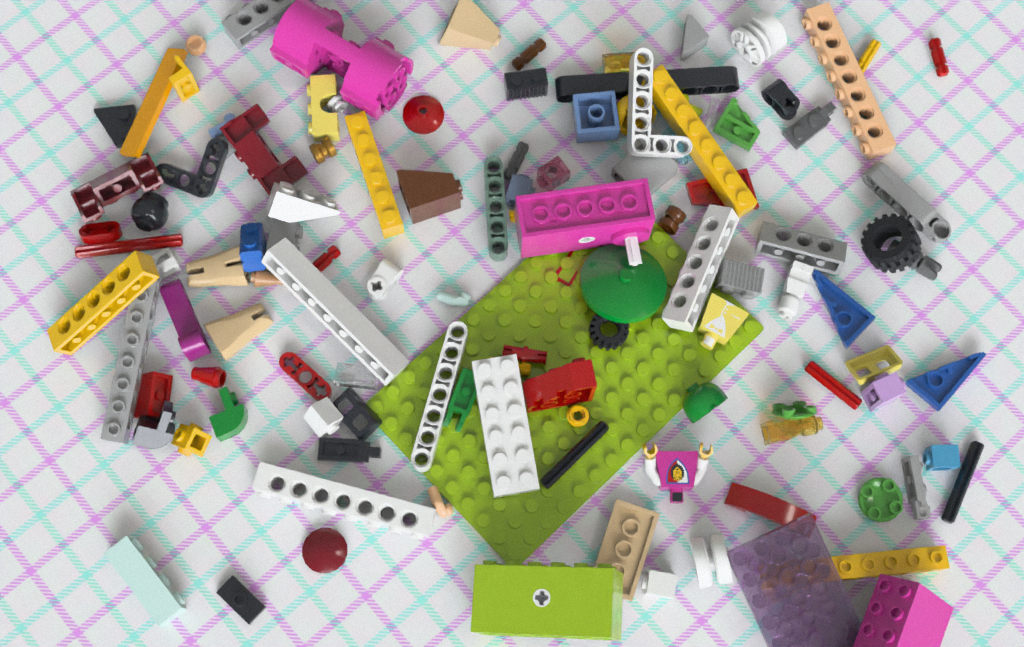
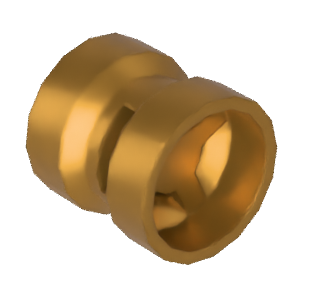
M328 136L321 139V144L313 143L309 146L318 164L325 162L327 156L332 158L337 155V151Z

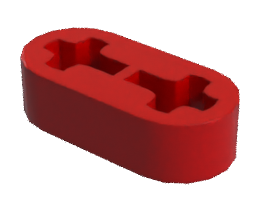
M106 221L83 225L79 229V235L84 244L106 243L120 239L122 237V230L118 222Z

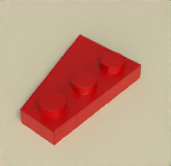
M747 168L737 170V173L757 200ZM706 178L686 183L685 187L691 205L709 206L711 204L725 207ZM758 203L754 207L755 210H758L759 208Z

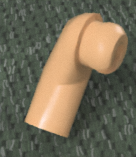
M429 487L427 492L431 504L436 509L438 515L443 518L452 515V505L450 503L444 505L438 487Z

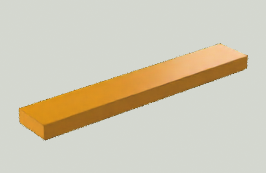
M167 49L119 152L124 157H141L173 87L169 77L179 71L174 56L178 55L184 62L188 54L185 49Z

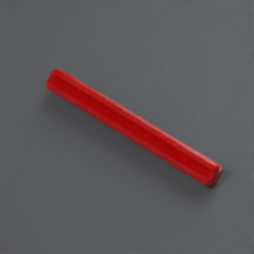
M179 233L76 246L74 251L75 256L80 259L129 253L135 250L146 251L183 246L184 241L183 236Z

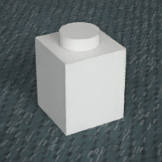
M325 397L312 404L303 418L320 438L327 433L331 435L336 432L340 427L338 424L343 419V415L330 399Z
M649 570L647 575L642 577L641 589H645L644 595L672 600L675 597L677 574Z

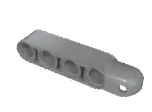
M876 161L861 176L862 181L897 214L904 216L906 220L908 219L917 231L924 233L935 243H943L949 239L952 231L949 222L883 162Z

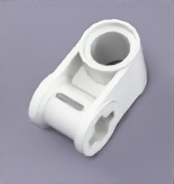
M383 259L367 283L369 298L374 302L383 301L400 280L404 270L387 259Z

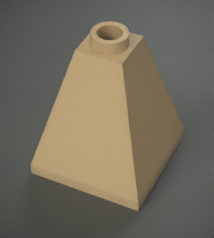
M458 0L439 44L442 46L491 50L493 46L497 47L500 42L501 35H498L500 29L472 0Z

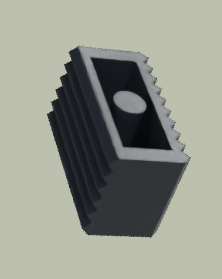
M546 68L504 73V88L507 101H514V99L522 100V98L530 99V97L534 98L535 96L538 98L543 95L546 97L548 93Z

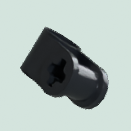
M777 79L761 91L764 101L782 119L791 120L796 116L800 100L783 80Z

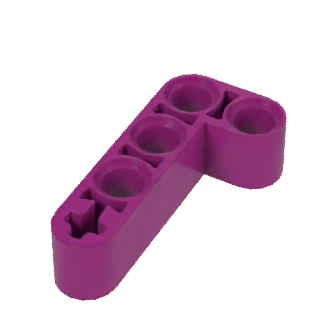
M178 278L161 285L160 293L179 336L178 342L184 355L192 362L211 354V349L181 280Z

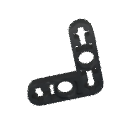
M211 139L206 146L197 174L168 163H161L156 168L165 184L200 198H208L213 195L229 147L223 139ZM219 144V147L222 148L221 152L216 153L214 145ZM215 156V158H219V160L210 159L209 157ZM209 162L214 163L216 167L213 174H209L206 171V165ZM167 169L168 173L175 174V176L164 177L162 170ZM184 174L190 180L186 187L180 183V178ZM203 176H205V177H207V178H212V181H211V180H207V179H203ZM205 184L208 191L202 193L203 190L200 188V185Z

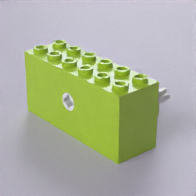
M484 560L483 565L475 564L471 632L494 636L621 641L623 573L618 571L617 567H613L612 564L598 563L597 568H594L593 566H588L587 563H574V567H571L561 562H551V566L543 565L542 562H528V566H526L525 564H519L517 561H505V565L497 563V561Z

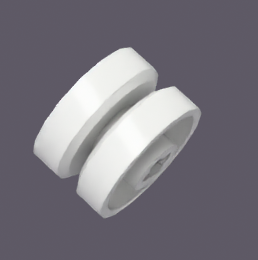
M722 532L710 534V549L708 550L702 536L690 538L699 587L706 588L712 586V571H715L717 582L720 585L732 583L731 561Z

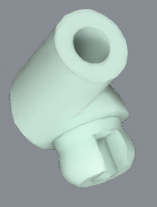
M441 290L437 295L438 301L461 307L467 306L471 299L470 294L464 291L459 296Z

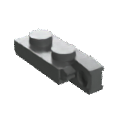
M830 102L823 109L819 106L814 108L783 133V136L796 150L828 125L831 121L829 116L836 109L835 105Z

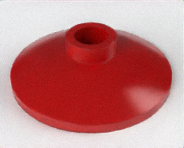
M416 96L409 100L403 109L405 125L409 130L417 134H430L436 131L444 120V109L441 103L431 96ZM426 110L427 112L425 114H421L419 111Z

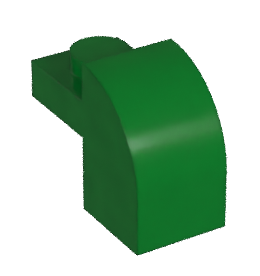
M227 387L218 390L226 410L209 417L216 438L220 442L238 435L245 428L248 420L247 408L243 403L237 405L239 400L236 393L231 392Z

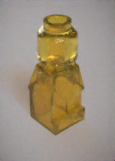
M813 415L801 420H783L775 424L774 420L767 421L760 426L765 445L788 441L798 435H815L819 430L823 429V421L821 417Z

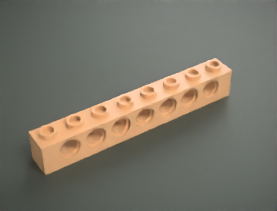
M830 3L806 9L802 18V26L804 30H807L810 36V43L818 53L819 63L826 70L827 80L832 83L835 89L836 99L840 100L843 106L844 116L851 123L852 133L854 136H857L860 142L861 152L866 155L867 160L891 153L897 144ZM868 133L874 134L875 137H871Z

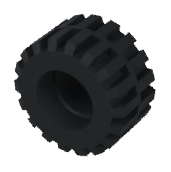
M891 213L890 217L884 214L881 219H878V217L873 219L874 223L871 224L869 222L867 225L868 230H863L862 233L864 238H861V244L863 245L861 248L876 269H880L885 273L888 270L890 273H896L898 269L902 272L905 270L904 267L908 266L910 268L913 265V260L917 261L919 258L917 253H921L922 248L920 245L922 243L919 234L908 219L906 220L902 215L898 217L896 214ZM896 236L901 237L900 243L895 248L887 251L881 250L883 243L887 239Z

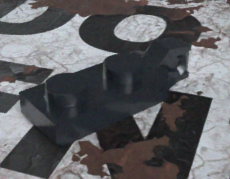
M320 437L317 460L369 463V458H381L382 449L380 447H370V442L360 439Z

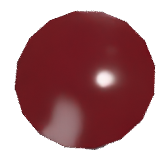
M319 528L312 531L306 537L302 546V557L305 564L312 571L331 573L345 563L347 543L337 530Z

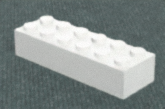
M513 354L472 361V371L493 497L497 498L538 491L540 488L517 355Z

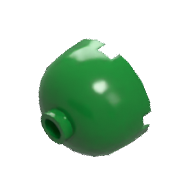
M695 382L686 389L688 394L683 399V409L693 424L711 412L715 407H718L728 397L719 386L713 383L705 382L699 385Z

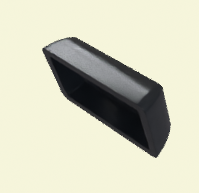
M348 387L333 404L338 409V405L345 398L353 404V408L346 415L339 410L343 415L341 421L358 439L366 440L382 424V420L353 388ZM359 414H362L368 420V424L361 431L357 430L353 425V421Z

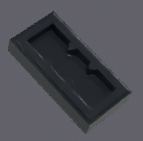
M233 575L216 592L249 625L266 608Z

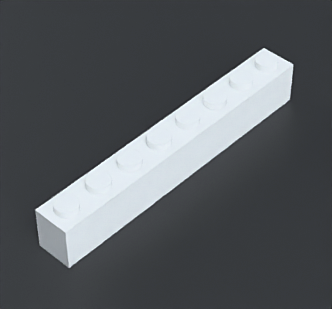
M286 237L267 250L261 262L385 386L405 369L410 362L406 356Z

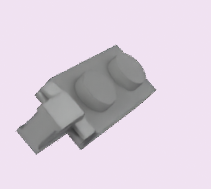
M919 455L906 457L901 460L908 504L912 505L914 520L931 518L930 506L926 501L927 488L922 478L923 465L919 461Z

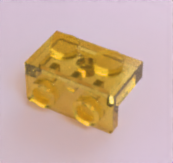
M635 52L602 54L604 73L629 72L630 57ZM637 56V60L641 64H645L644 56Z

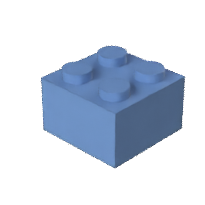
M615 91L573 94L572 113L576 143L618 140L620 125Z

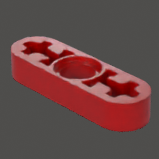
M286 352L279 358L281 369L316 401H320L325 397L331 398L332 389L330 385L293 352ZM286 359H294L293 363L297 368H299L297 369L296 373L291 366L288 365L287 367H285ZM306 371L312 374L311 380L307 383L301 382L299 379L300 374ZM315 382L321 389L326 387V395L320 394L317 396L318 391L313 387Z

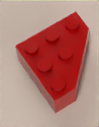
M583 357L573 359L572 363L561 367L552 368L547 373L537 377L528 378L522 383L527 413L590 402L593 400L597 388L592 360H585Z

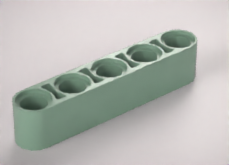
M492 156L484 162L488 251L492 260L500 262L506 259L508 254L504 172L501 159ZM496 167L499 170L491 172L489 171V168ZM496 186L500 190L493 192L490 188ZM493 206H498L501 208V210L498 212H494L491 210V208ZM494 226H500L502 230L500 232H495L492 230V228ZM501 246L504 250L502 252H495L493 248Z

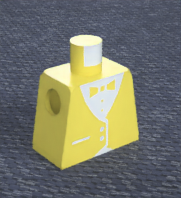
M712 293L698 327V331L705 335L700 344L709 350L713 349L716 342L725 345L743 324L749 313Z

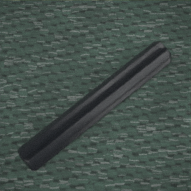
M599 421L541 478V485L549 489L609 430V426L604 421Z
M973 441L970 444L941 519L944 522L950 524L955 522L984 449V444L978 441Z

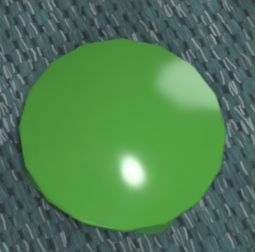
M794 401L793 405L786 406L784 403L772 405L773 415L788 420H801L817 413L816 406L806 405L805 401Z
M883 477L872 478L866 481L860 488L858 494L859 507L870 520L888 522L896 518L903 511L902 493L892 479Z

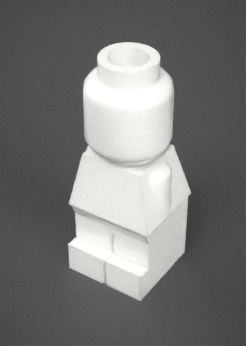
M796 260L791 264L784 282V295L781 297L778 306L779 317L791 320L792 316L797 314L800 305L799 299L804 297L814 269L813 266Z

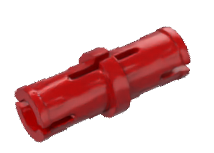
M504 344L502 356L516 354L517 360H520L521 363L532 362L546 365L548 351L529 349L528 346L522 348Z

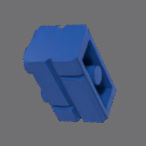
M260 222L241 225L239 255L245 272L266 269V266L261 261L266 254L267 240L263 224Z

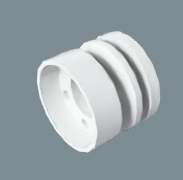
M761 10L748 19L747 23L735 29L731 34V40L738 55L749 65L757 67L769 59L770 55L775 54L786 45L787 35L783 26L774 15L768 11Z

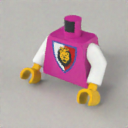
M652 442L653 448L647 450L644 443L642 449L646 454L645 471L653 484L659 487L660 491H670V503H684L683 491L692 490L694 486L700 483L706 473L709 456L713 453L712 444H710L709 450L704 451L702 450L703 442L699 444L700 454L698 455V451H658L654 442Z

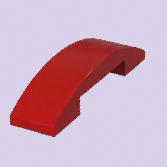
M733 482L730 485L724 504L743 512L748 511L787 527V530L810 538L817 518L810 512L785 500Z

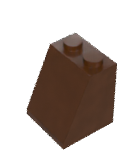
M403 169L396 171L399 188L413 224L461 208L460 200H463V189L460 180H455L453 173Z

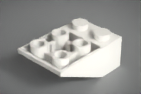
M280 181V184L274 182L266 205L269 217L289 223L339 215L340 213L336 201H333V197L322 194L320 197L314 195L313 191L306 188L298 190L292 188V184Z

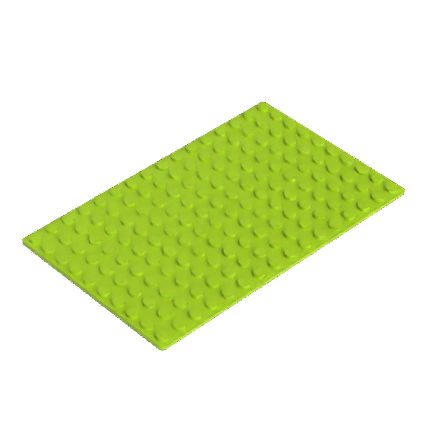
M654 222L649 240L638 244L639 248L651 254L662 266L667 279V292L662 305L656 313L643 321L629 323L628 337L621 347L618 346L616 350H613V348H610L609 351H606V348L601 350L598 348L599 345H594L593 340H590V322L594 314L597 315V313L587 305L579 286L580 273L584 262L594 251L601 247L574 251L570 258L567 257L569 252L527 257L458 320L467 326L468 339L454 389L463 367L472 370V361L502 356L504 344L522 348L528 346L529 349L548 351L546 365L526 362L531 364V370L528 376L520 375L521 384L528 378L537 377L547 373L552 368L572 363L573 359L582 357L585 360H592L597 382L593 400L578 404L584 406L589 412L588 422L584 426L574 427L568 422L567 411L573 405L527 413L540 488L538 491L497 498L493 497L477 396L460 433L455 431V426L461 416L458 413L453 412L450 424L447 427L443 426L432 466L428 471L421 473L434 486L438 487L439 492L504 561H517L519 564H522L642 448L644 443L646 444L683 409V399L688 394L687 388L695 382L699 385L711 382L764 329L749 313L743 324L725 345L716 342L713 349L709 350L700 344L705 335L698 331V327L712 293L748 312L730 294H724L721 292V289L714 288L715 279L693 332L670 328L662 319V313L670 299L671 290L675 287L678 280L679 271L683 268L686 261L687 252L659 227L656 222ZM561 266L562 270L557 275L556 270ZM575 272H578L570 287L557 282L559 277L569 283ZM605 322L600 327L602 334L606 337H612L617 333V327L612 322ZM447 330L405 367L396 378L384 386L366 403L382 420L379 428L410 461ZM455 330L452 333L454 337L458 338L464 334L461 330ZM454 350L446 353L448 358H455L458 355ZM443 371L440 374L442 379H449L452 376V373L449 371ZM437 392L434 395V398L439 401L446 397L444 392ZM431 413L428 416V420L431 422H436L440 418L438 413ZM575 413L573 415L576 420H580L582 418V415L580 413ZM599 421H604L609 426V430L549 489L544 488L540 483L541 478ZM426 434L422 437V441L427 444L434 440V436L431 434ZM424 455L418 456L416 459L418 465H425L428 461V458Z

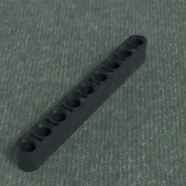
M735 66L667 70L683 94L732 93L740 88L738 72ZM629 72L557 77L555 79L556 100L560 103H572L573 94L615 91L616 100H620L628 95ZM637 76V83L641 85L643 78Z

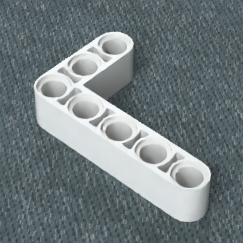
M640 48L632 54L629 62L627 150L633 156L684 157L692 151L693 146L689 138L684 136L651 135L653 53L648 48ZM638 55L644 56L645 64H641L637 60ZM637 76H641L645 80L644 86L637 83ZM637 97L643 99L644 107H639L636 104ZM636 119L642 120V129H639L635 125ZM635 140H639L642 143L643 148L641 151L635 148ZM657 141L663 144L662 152L656 149L655 144ZM678 142L684 146L683 153L677 150L676 145Z

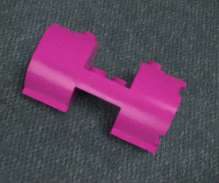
M296 0L286 10L276 28L273 45L269 49L273 59L307 79L311 74H316L326 67L344 78L343 87L340 90L344 101L361 111H365L366 114L376 120L381 115H384V110L390 111L399 101L408 85L406 83L407 74H412L413 60L396 51L394 45L385 39L383 41L379 38L370 39L361 48L352 40L349 42L344 40L342 34L345 25L342 15L334 9L329 10L326 7L322 8L310 0Z

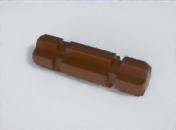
M538 38L533 42L534 45L531 44L519 54L520 57L517 56L512 60V66L517 71L521 70L524 64H528L535 58L538 52H542L546 48V43L542 38Z

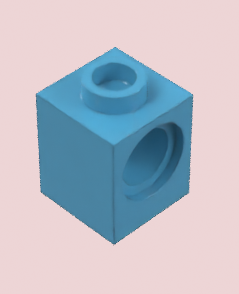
M958 444L930 445L924 449L922 460L923 464L926 465L927 471H953L961 467Z

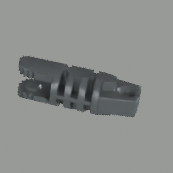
M894 239L887 250L895 248L900 241ZM922 252L917 253L919 258L917 261H912L913 265L910 269H916L915 272L927 279L935 280L938 275L937 272L941 270L942 265L927 255L923 256Z

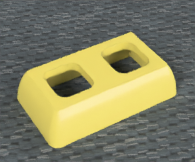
M885 345L845 362V365L858 384L863 385L875 380V377L887 372L890 374L898 371L903 361L889 345ZM887 361L890 366L880 370L876 364ZM867 369L871 374L859 377L856 372Z

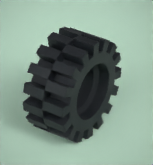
M594 314L589 326L590 340H593L594 345H599L598 348L601 350L602 348H606V351H609L610 348L616 350L618 346L621 347L626 341L630 326L629 323L613 322L598 314ZM605 322H612L617 327L616 335L612 337L604 336L600 329L601 325Z

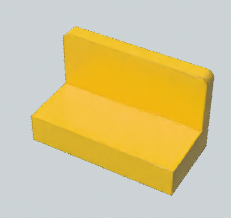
M175 55L174 59L179 67V71L170 76L169 80L180 100L184 102L200 90L191 71L180 57Z

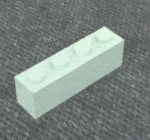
M125 536L107 550L104 555L156 624L164 628L187 610L183 605L185 600L178 591L174 593L169 586L172 583L164 573L161 575L155 569L158 566L155 560L150 555L145 556L142 552L144 549L142 543L136 537L132 539L129 536Z

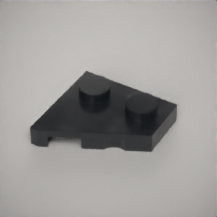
M135 105L95 108L94 113L117 148H121L137 115Z

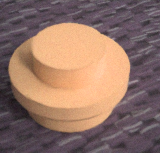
M192 35L187 39L185 47L189 54L198 56L205 52L207 45L202 37Z

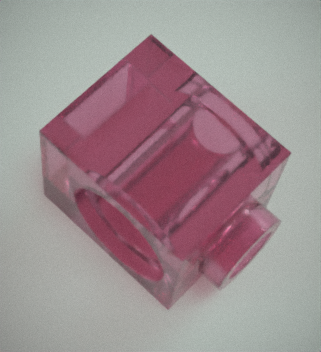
M556 156L537 169L536 181L542 189L545 188L548 192L553 191L570 179L571 171L561 158ZM554 173L557 177L549 178L547 174Z

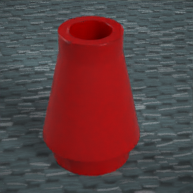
M194 367L191 371V379L216 389L224 386L226 371L222 370L221 367Z

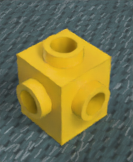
M191 423L190 426L180 424L173 435L171 444L178 447L177 452L190 457L191 454L202 457L212 436L203 432V427Z

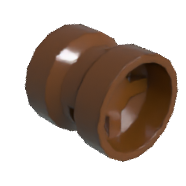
M669 205L665 211V216L660 218L657 225L667 234L675 235L679 229L678 225L683 223L687 216L680 208Z

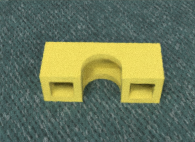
M335 74L310 76V84H307V95L311 96V103L307 104L308 115H312V122H308L309 135H313L315 142H321V139L326 136L331 141H340L337 112L327 113L323 111L324 106L333 97L338 95Z

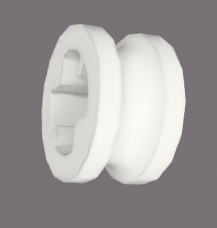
M341 95L333 97L327 103V108L332 110V113L337 112V115L341 114L348 106V103L343 101Z

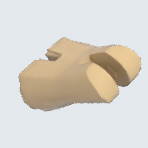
M240 245L185 264L186 273L194 274L187 277L188 287L249 286V272L243 270L239 255Z
M262 303L204 324L206 331L225 361L273 324L270 315H263L266 309Z

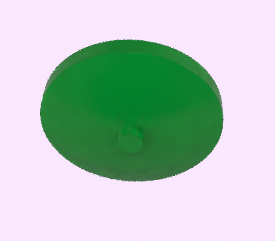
M611 244L594 251L584 262L579 278L580 291L587 305L601 317L618 323H636L651 317L662 305L667 292L665 272L660 263L651 254L639 248L642 264L633 266L629 265L626 246Z

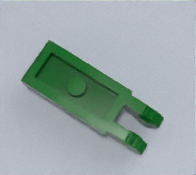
M463 367L442 425L447 427L451 422L453 412L458 413L461 416L455 426V431L459 433L466 417L470 414L477 396L473 371Z

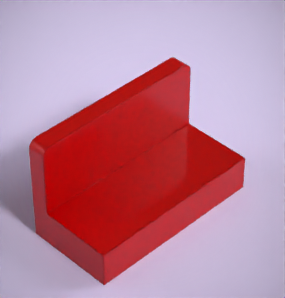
M155 371L142 374L134 418L144 415L158 419L164 400L170 401L172 375Z

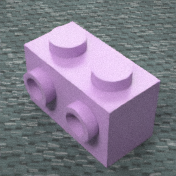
M885 372L869 382V386L860 393L870 412L893 403L907 391L904 380L898 376L897 372L890 375Z

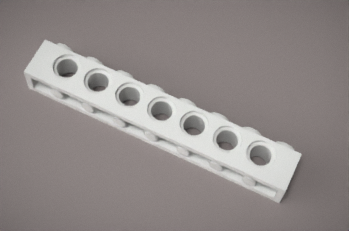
M263 462L259 464L252 485V489L257 492V496L262 498L278 497L279 502L292 505L293 501L300 503V507L306 510L313 511L315 507L322 509V513L335 517L336 513L344 515V519L357 523L358 519L366 521L367 526L379 529L380 525L389 527V532L400 535L402 531L411 533V538L422 541L424 537H430L437 513L434 508ZM279 479L284 480L283 488L274 490L273 485L275 481ZM298 486H306V492L303 495H295V490ZM326 491L328 492V498L323 502L317 501L318 493ZM342 497L350 498V503L345 508L338 506V502ZM364 503L372 505L371 511L367 514L360 512V507ZM385 509H392L394 511V516L389 520L382 518V512ZM410 514L414 515L416 522L411 526L405 525L404 518Z

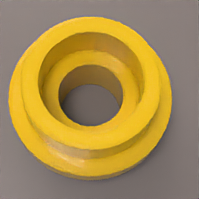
M577 404L568 409L567 420L572 426L581 427L588 422L589 412L584 406ZM575 413H580L582 415V418L580 420H576L573 415Z

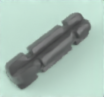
M522 141L518 143L516 151H514L508 163V168L504 172L505 179L511 181L512 175H517L516 173L529 149L527 143Z

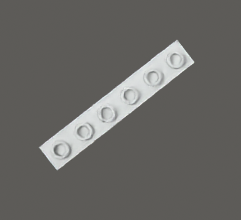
M709 204L707 211L703 214L702 223L699 230L695 233L694 242L691 249L687 252L686 261L683 268L679 271L678 280L675 287L671 290L667 306L663 309L662 319L670 328L693 332L739 221V217L733 208Z

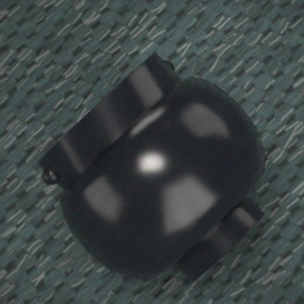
M143 193L142 197L137 199L131 208V217L136 227L145 232L161 229L168 220L169 203L163 196L157 193Z

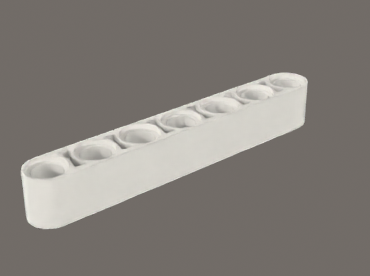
M461 321L452 322L447 329L412 451V465L418 472H426L431 468L443 428L442 425L448 410L447 407L452 396L468 339L467 326ZM455 330L464 332L459 338L452 335ZM454 350L458 355L455 358H448L446 353ZM443 371H449L452 373V376L449 379H442L440 374ZM437 392H444L446 397L439 401L434 398V395ZM431 413H438L440 418L436 422H431L428 420V416ZM426 434L434 436V440L429 444L422 441V437ZM418 456H426L428 458L425 465H418L416 463Z

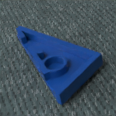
M815 270L812 274L813 280L844 347L848 349L876 317L822 273Z
M975 353L936 370L926 372L918 377L908 379L905 384L938 412L986 356V353Z

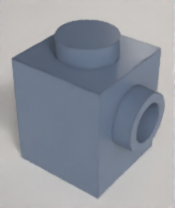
M513 174L505 196L506 205L515 207V196L534 194L536 188H533V179L524 174Z

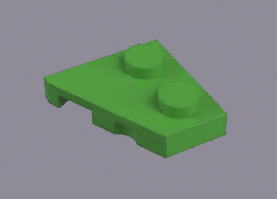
M733 97L714 127L713 132L750 151L760 134V130L751 122L746 111L743 112L737 104V99Z

